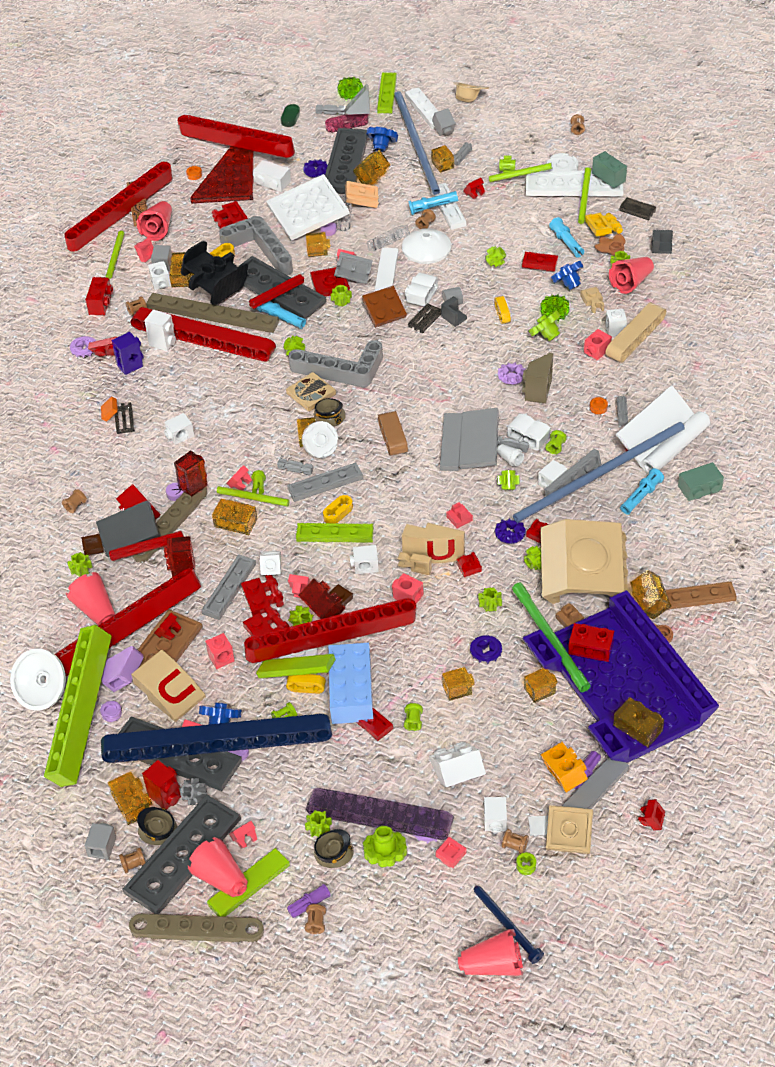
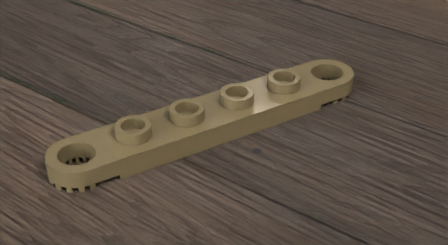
M192 483L156 522L160 536L174 533L198 507L207 495V487L204 483ZM195 489L202 490L200 493H194ZM159 548L146 551L143 555L135 554L132 557L136 562L142 563L143 561L144 563Z
M137 914L129 922L130 932L136 938L218 942L245 941L254 943V941L261 940L264 934L263 924L256 918ZM139 921L146 922L147 924L142 930L135 929L137 922L140 923ZM251 926L259 928L255 934H248L246 931Z

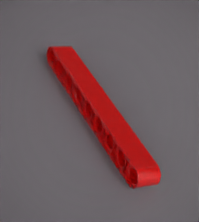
M182 115L177 119L180 133L184 136L285 158L292 157L295 154L293 140L290 136L191 115Z
M165 161L158 163L67 230L64 234L67 249L72 252L80 250L128 214L133 206L144 198L148 199L168 184L173 178L170 163Z
M140 307L130 320L131 325L138 330L147 332L144 320L153 309ZM170 314L177 340L264 362L269 360L276 349L274 341L268 338Z
M187 568L98 625V627L112 636L109 648L197 591L201 587V583L194 569ZM77 640L55 653L64 667L65 676H68L70 673Z
M405 598L248 637L244 642L245 658L251 663H257L303 650L410 625L416 620L417 605L414 600Z

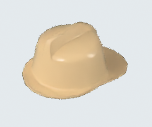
M453 82L456 85V99L464 102L474 101L481 89H489V87Z

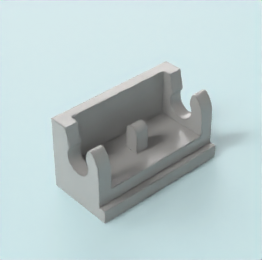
M340 252L334 275L367 284L373 260Z

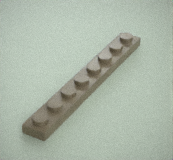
M152 293L146 303L147 308L269 333H274L279 323V317L157 293Z

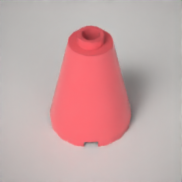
M161 201L143 211L136 221L139 233L141 235L144 234L147 239L152 241L163 239L169 229L172 213L171 205L168 202Z
M648 257L618 260L609 269V280L614 288L617 287L620 290L618 292L630 293L653 271L654 264Z
M91 572L92 576L82 575L68 587L70 591L69 593L66 592V596L69 601L92 621L100 625L114 616L115 612L101 576L96 572Z
M216 837L210 843L207 840L195 849L189 859L192 862L191 867L188 866L189 872L231 897L241 896L247 889V879L225 843Z
M508 929L461 951V956L458 957L460 971L464 970L466 975H523V971L520 969L523 968L519 944L518 942L514 943L513 936H516L514 929Z

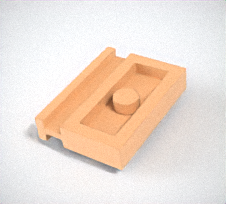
M351 181L346 182V203L377 208L379 204L377 186Z

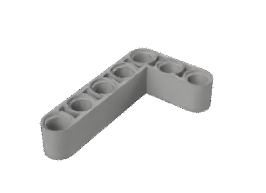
M254 216L219 230L221 244L231 243L236 247L255 240L275 269L286 275H290L293 272L291 255L262 217Z
M372 340L367 343L358 362L298 349L290 351L288 357L290 370L294 373L309 375L314 372L321 379L358 387H367L371 384L383 360L382 343L378 340Z

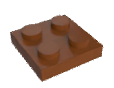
M394 285L362 296V301L375 328L406 318L407 316Z

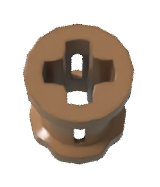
M580 114L573 115L570 120L572 124L571 131L575 135H580L585 131L584 117Z
M425 209L421 217L416 219L415 224L419 229L428 228L429 224L436 219V215L432 210Z
M142 296L135 301H127L125 303L130 316H134V313L140 307L147 308Z
M75 489L70 497L62 500V505L68 512L74 513L80 504L87 502V498L82 491Z
M507 829L503 837L502 848L508 847L519 851V854L524 853L528 845L529 836H521Z
M140 848L129 854L119 855L125 874L130 869L145 864Z
M311 904L306 908L308 920L305 924V931L310 934H321L325 931L323 918L326 914V908L319 904Z

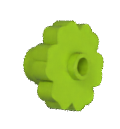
M555 310L547 316L544 314L536 320L538 323L528 330L531 336L540 332L548 341L560 334L559 328L554 321L561 316L560 313Z
M380 826L373 835H368L366 840H364V858L370 864L378 863L380 867L394 866L395 861L401 862L407 855L406 838L399 832L394 833L388 826Z

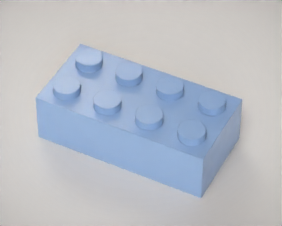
M369 642L329 645V654H334L336 659L329 670L332 724L359 722V720L367 721V719H373Z

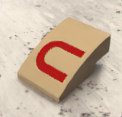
M427 523L425 528L406 524L402 533V552L410 556L415 553L431 557L432 564L455 562L457 558H460L462 555L465 556V531Z
M160 650L131 674L133 684L147 694L148 700L175 722L206 697L195 681L163 650Z

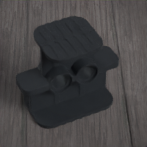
M201 241L188 249L184 254L181 274L183 276L190 273L194 274L189 280L188 288L195 290L200 286L211 294L210 303L217 305L244 286L248 264L235 265L233 263L235 255L231 252L223 257L212 256L206 251L207 242Z

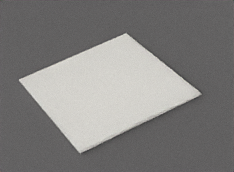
M548 816L528 817L530 836L547 835Z

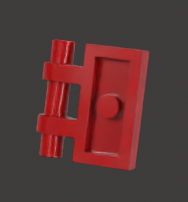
M237 201L222 205V210L220 211L217 209L212 211L213 219L215 222H218L220 229L248 219Z
M266 575L267 581L261 583L260 578L241 583V588L252 616L258 613H266L265 609L271 604L276 603L277 607L284 605L283 594L278 590V582L273 575ZM271 591L272 594L267 596L265 592Z
M271 606L265 609L266 617L258 613L243 621V627L251 636L290 627L286 621L280 618L279 612ZM275 623L277 627L273 629L270 625Z

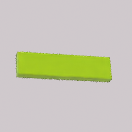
M382 72L377 113H393L397 73Z
M297 523L296 542L373 543L374 527L373 524Z
M334 654L265 660L260 665L256 674L258 678L327 673L336 659Z
M276 848L243 873L247 879V889L241 896L231 897L219 891L207 901V905L218 917H226L290 866V862Z

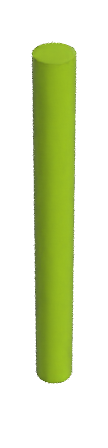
M552 163L489 176V181L494 182L552 169Z
M589 167L585 168L578 218V223L580 224L585 222L591 168Z
M118 231L106 278L111 279L125 234L124 231Z
M218 486L216 491L218 494L286 507L290 503V500L221 486Z

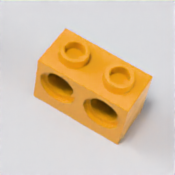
M563 742L541 754L546 768L565 792L588 780L584 772L587 770L581 758L577 760V755L572 747L567 748Z

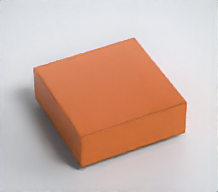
M111 396L101 406L102 420L107 422L118 412L116 398Z

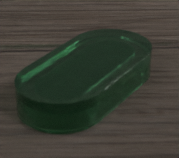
M296 104L287 105L281 116V124L285 127L294 126L300 115V107Z

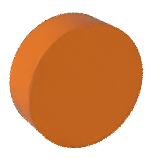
M198 166L187 168V178L190 180L200 179L202 177V169Z
M596 397L590 401V411L592 413L604 414L608 410L606 399Z

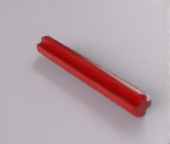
M298 274L250 299L249 306L255 309L303 284L304 276Z
M182 531L174 532L109 551L111 561L181 542L184 540Z

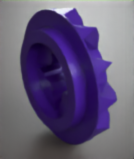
M322 159L309 160L308 163H304L303 171L309 177H319L323 174L325 175L328 165Z
M508 518V520L502 519L500 523L496 524L495 535L504 543H517L525 536L526 528L523 522L517 523L515 520ZM507 528L514 529V532L507 531Z
M479 636L472 641L470 653L473 659H478L479 663L485 661L489 664L490 661L496 662L497 658L501 656L502 644L493 636ZM489 646V651L483 653V650Z

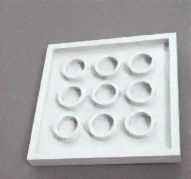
M324 174L266 201L291 241L350 214L347 206Z

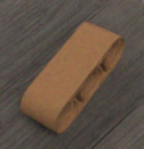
M392 411L378 414L379 427L389 456L407 453L408 445L397 412Z

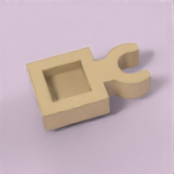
M597 287L581 290V298L586 306L591 305L593 313H596V308L604 311L603 297Z
M405 552L399 553V567H411L412 572L430 575L432 570L431 557L415 553L412 556Z

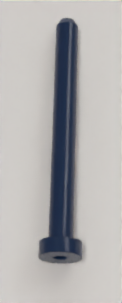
M475 886L474 893L507 930L514 929L516 936L513 937L529 954L528 960L532 964L540 961L544 956V952L540 948L536 949L481 886Z

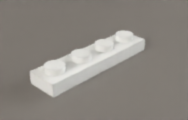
M419 87L406 91L405 97L430 128L435 129L432 122L434 113L438 112L435 106Z

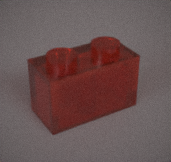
M189 451L174 462L178 487L191 497L208 486L204 466L205 461L201 455H197L193 451Z
M191 537L167 538L164 556L168 558L166 559L167 570H171L172 577L187 568H193L195 571V558Z
M313 578L298 595L320 619L340 615L346 608L341 603L343 599L335 592L332 594L330 591L331 587L324 580L320 582Z

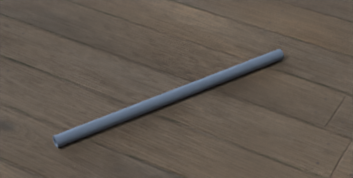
M397 91L394 94L432 193L437 195L440 193V188L402 93Z
M682 422L674 424L513 514L514 520L517 523L521 522L685 429Z

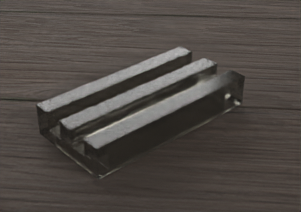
M626 197L620 205L619 211L650 220V217L656 212V207Z
M427 303L411 319L408 327H414L416 331L419 329L420 333L423 334L441 315V309Z
M128 402V405L121 403V406H117L118 412L115 414L117 434L135 432L132 403ZM126 410H129L130 428H127ZM119 411L122 412L123 429H120Z

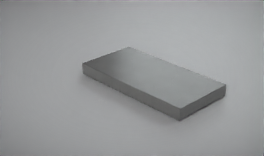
M498 408L462 412L460 469L497 465Z

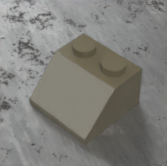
M548 353L529 362L527 370L524 369L523 380L525 382L523 383L522 393H525V401L546 404L552 382L553 353Z

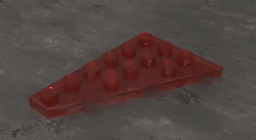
M230 146L192 194L191 204L253 200L254 151Z

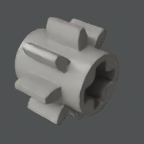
M199 778L184 780V785L180 789L182 800H188V805L199 803L207 794L205 783H199Z

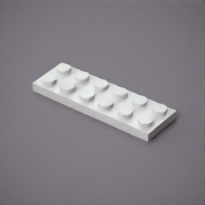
M545 170L526 174V196H581L585 171ZM591 171L588 196H623V184L613 188L592 174Z

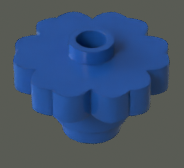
M384 127L367 128L366 135L373 140V149L376 151L385 152L389 142H397L398 134L394 130Z
M581 261L575 262L572 265L566 264L551 278L554 284L562 280L565 287L572 290L581 285V279L577 272L584 268Z
M215 703V706H199V714L209 716L208 725L230 723V718H241L242 709L227 707L226 703Z

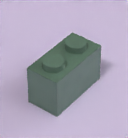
M604 151L593 157L592 174L611 187L616 188L626 182L627 166Z
M712 462L679 473L678 487L687 500L691 501L722 490L724 477Z

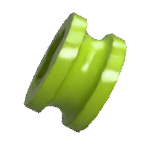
M525 852L517 857L516 868L520 874L531 875L536 870V858L533 854ZM522 862H524V863L530 862V866H529V865L522 866Z

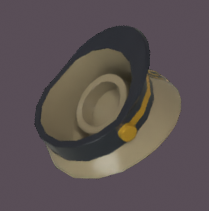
M333 398L318 401L315 404L314 419L317 422H327L333 427L341 424L346 417V413L342 408V402Z
M147 807L141 810L137 817L138 835L142 841L150 845H162L177 828L173 815L164 808Z
M342 829L326 831L316 839L314 844V857L317 863L323 867L338 868L344 866L352 859L354 854L348 832Z

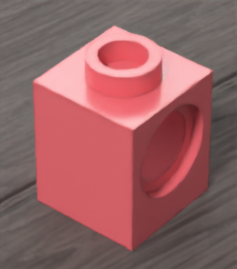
M597 329L585 339L584 353L599 360L605 355L612 336Z
M405 573L399 579H395L392 584L393 598L396 600L409 598L417 604L424 595L423 582Z
M224 633L205 641L208 656L216 669L235 661L232 646Z

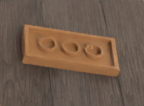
M168 609L137 649L144 657L139 667L160 650H163L177 662L203 628L202 623ZM170 613H173L177 617L176 621L181 626V629L178 632L171 629V632L175 635L172 640L162 636L159 638L154 632Z

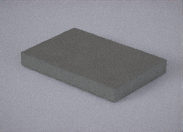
M148 500L96 521L107 557H110L109 551L160 536L152 507Z

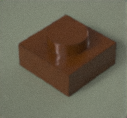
M100 534L81 537L84 555L104 553Z
M339 584L325 596V600L339 610L353 599V593Z

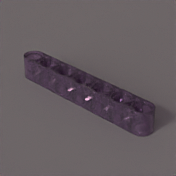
M314 788L306 806V811L309 814H312L314 810L326 811V818L330 817L332 820L375 828L388 826L392 831L439 840H446L448 838L454 821V816L444 810L323 788Z

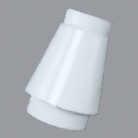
M501 444L497 449V453L511 466L522 464L524 454L520 449Z

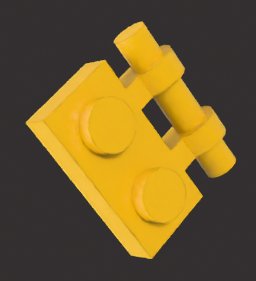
M601 213L585 215V222L595 236L612 234V230L618 234L623 231L622 225L611 213H607L604 216Z

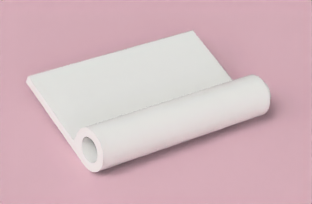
M671 385L619 430L616 435L624 446L630 450L678 422L684 424L685 429L634 457L642 469L649 474L652 468L661 470L710 425V418L703 412H696L694 414Z

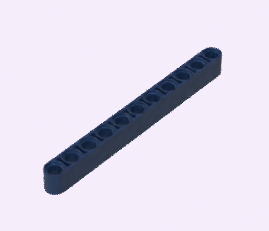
M311 714L109 734L101 739V757L104 762L117 763L316 743L329 740L332 737L329 716L326 714Z

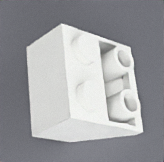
M466 742L457 743L452 749H438L434 751L433 755L429 756L440 783L445 787L486 774L479 749L469 743L466 744Z

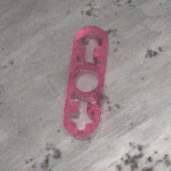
M346 114L329 118L325 121L326 131L333 133L337 132L338 128L352 129L365 126L369 122L368 114Z

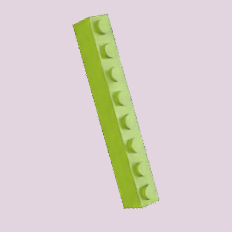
M97 625L80 628L44 773L45 778L60 787L77 784L112 637Z

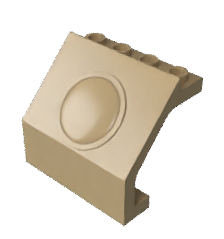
M564 519L541 527L542 597L555 604L560 602V595L567 593L605 594L613 597L626 590L629 592L626 564L628 555L625 543L627 537L624 531H622V524Z

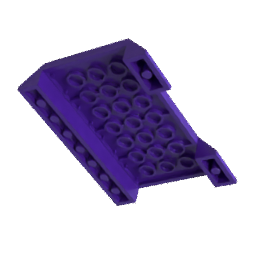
M627 590L610 597L609 608L576 622L577 624L614 630V643L609 662L570 655L591 685L585 692L579 691L571 679V675L563 665L562 657L541 629L523 637L524 642L543 668L561 672L597 720L596 723L589 725L588 729L611 760L626 763L633 761L700 728L719 708V704ZM574 624L554 632L568 654L569 640Z

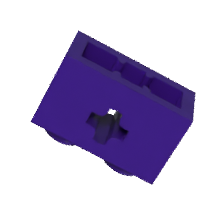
M128 332L111 340L116 364L125 375L143 367L142 359L144 357L140 350L141 342L137 336L134 337L131 332Z

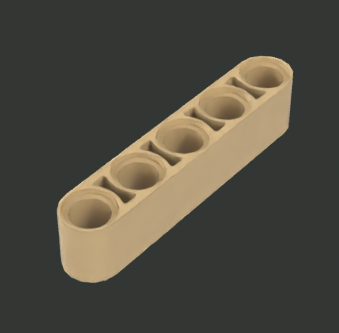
M648 303L610 342L605 352L606 356L623 363L664 320L667 312L666 309L654 303Z

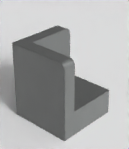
M653 230L652 253L672 254L673 230Z
M453 296L441 304V317L454 327L467 320V316L458 310V299Z

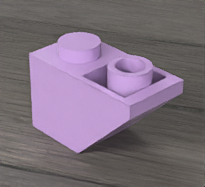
M130 646L113 657L108 658L102 674L103 684L113 692L132 682L131 674L139 668L144 658L143 654L135 647Z

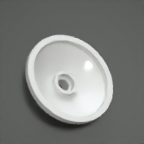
M431 228L418 229L404 238L402 251L413 262L421 264L436 263L449 255L451 241L446 234L439 230Z
M31 649L24 652L14 663L10 677L11 689L15 698L22 706L31 710H44L53 706L62 696L66 682L65 670L61 661L54 653L45 649Z

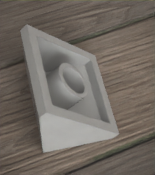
M368 84L346 106V113L348 115L370 114Z

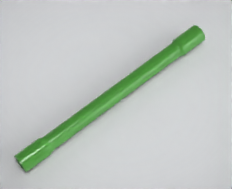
M521 582L516 583L512 587L513 592L519 601L523 603L539 629L542 630L562 657V663L579 691H587L591 687L590 683L567 653L531 599L524 585Z

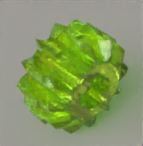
M355 76L343 77V80H339L337 90L341 98L352 100L363 88L360 79L355 78Z
M551 294L550 297L545 296V299L541 302V315L545 314L547 316L557 310L561 315L557 321L559 322L560 319L565 320L569 313V300H566L565 296L560 297L559 294L555 296Z

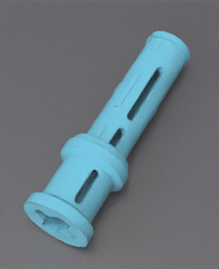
M454 191L427 199L422 197L421 200L408 201L411 214L414 215V213L458 201L457 192Z
M560 217L554 218L549 224L550 229L556 232L557 238L562 239L575 257H581L578 251L582 255L585 251L570 234L569 227L563 224V220Z
M269 301L257 307L259 312L277 316L300 329H303L306 325V319L282 309L278 303Z
M652 468L649 471V475L640 481V486L621 505V511L629 515L648 493H652L655 490V486L658 483H662L664 480L662 472Z

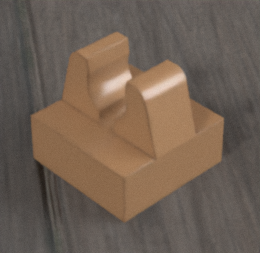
M570 603L563 606L561 611L556 613V619L564 628L584 619L583 615Z

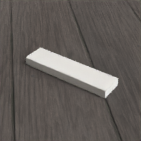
M438 184L440 193L437 195L433 194V196L450 193L447 184ZM456 201L439 206L451 230L466 226V220Z
M398 248L381 249L374 292L393 286Z

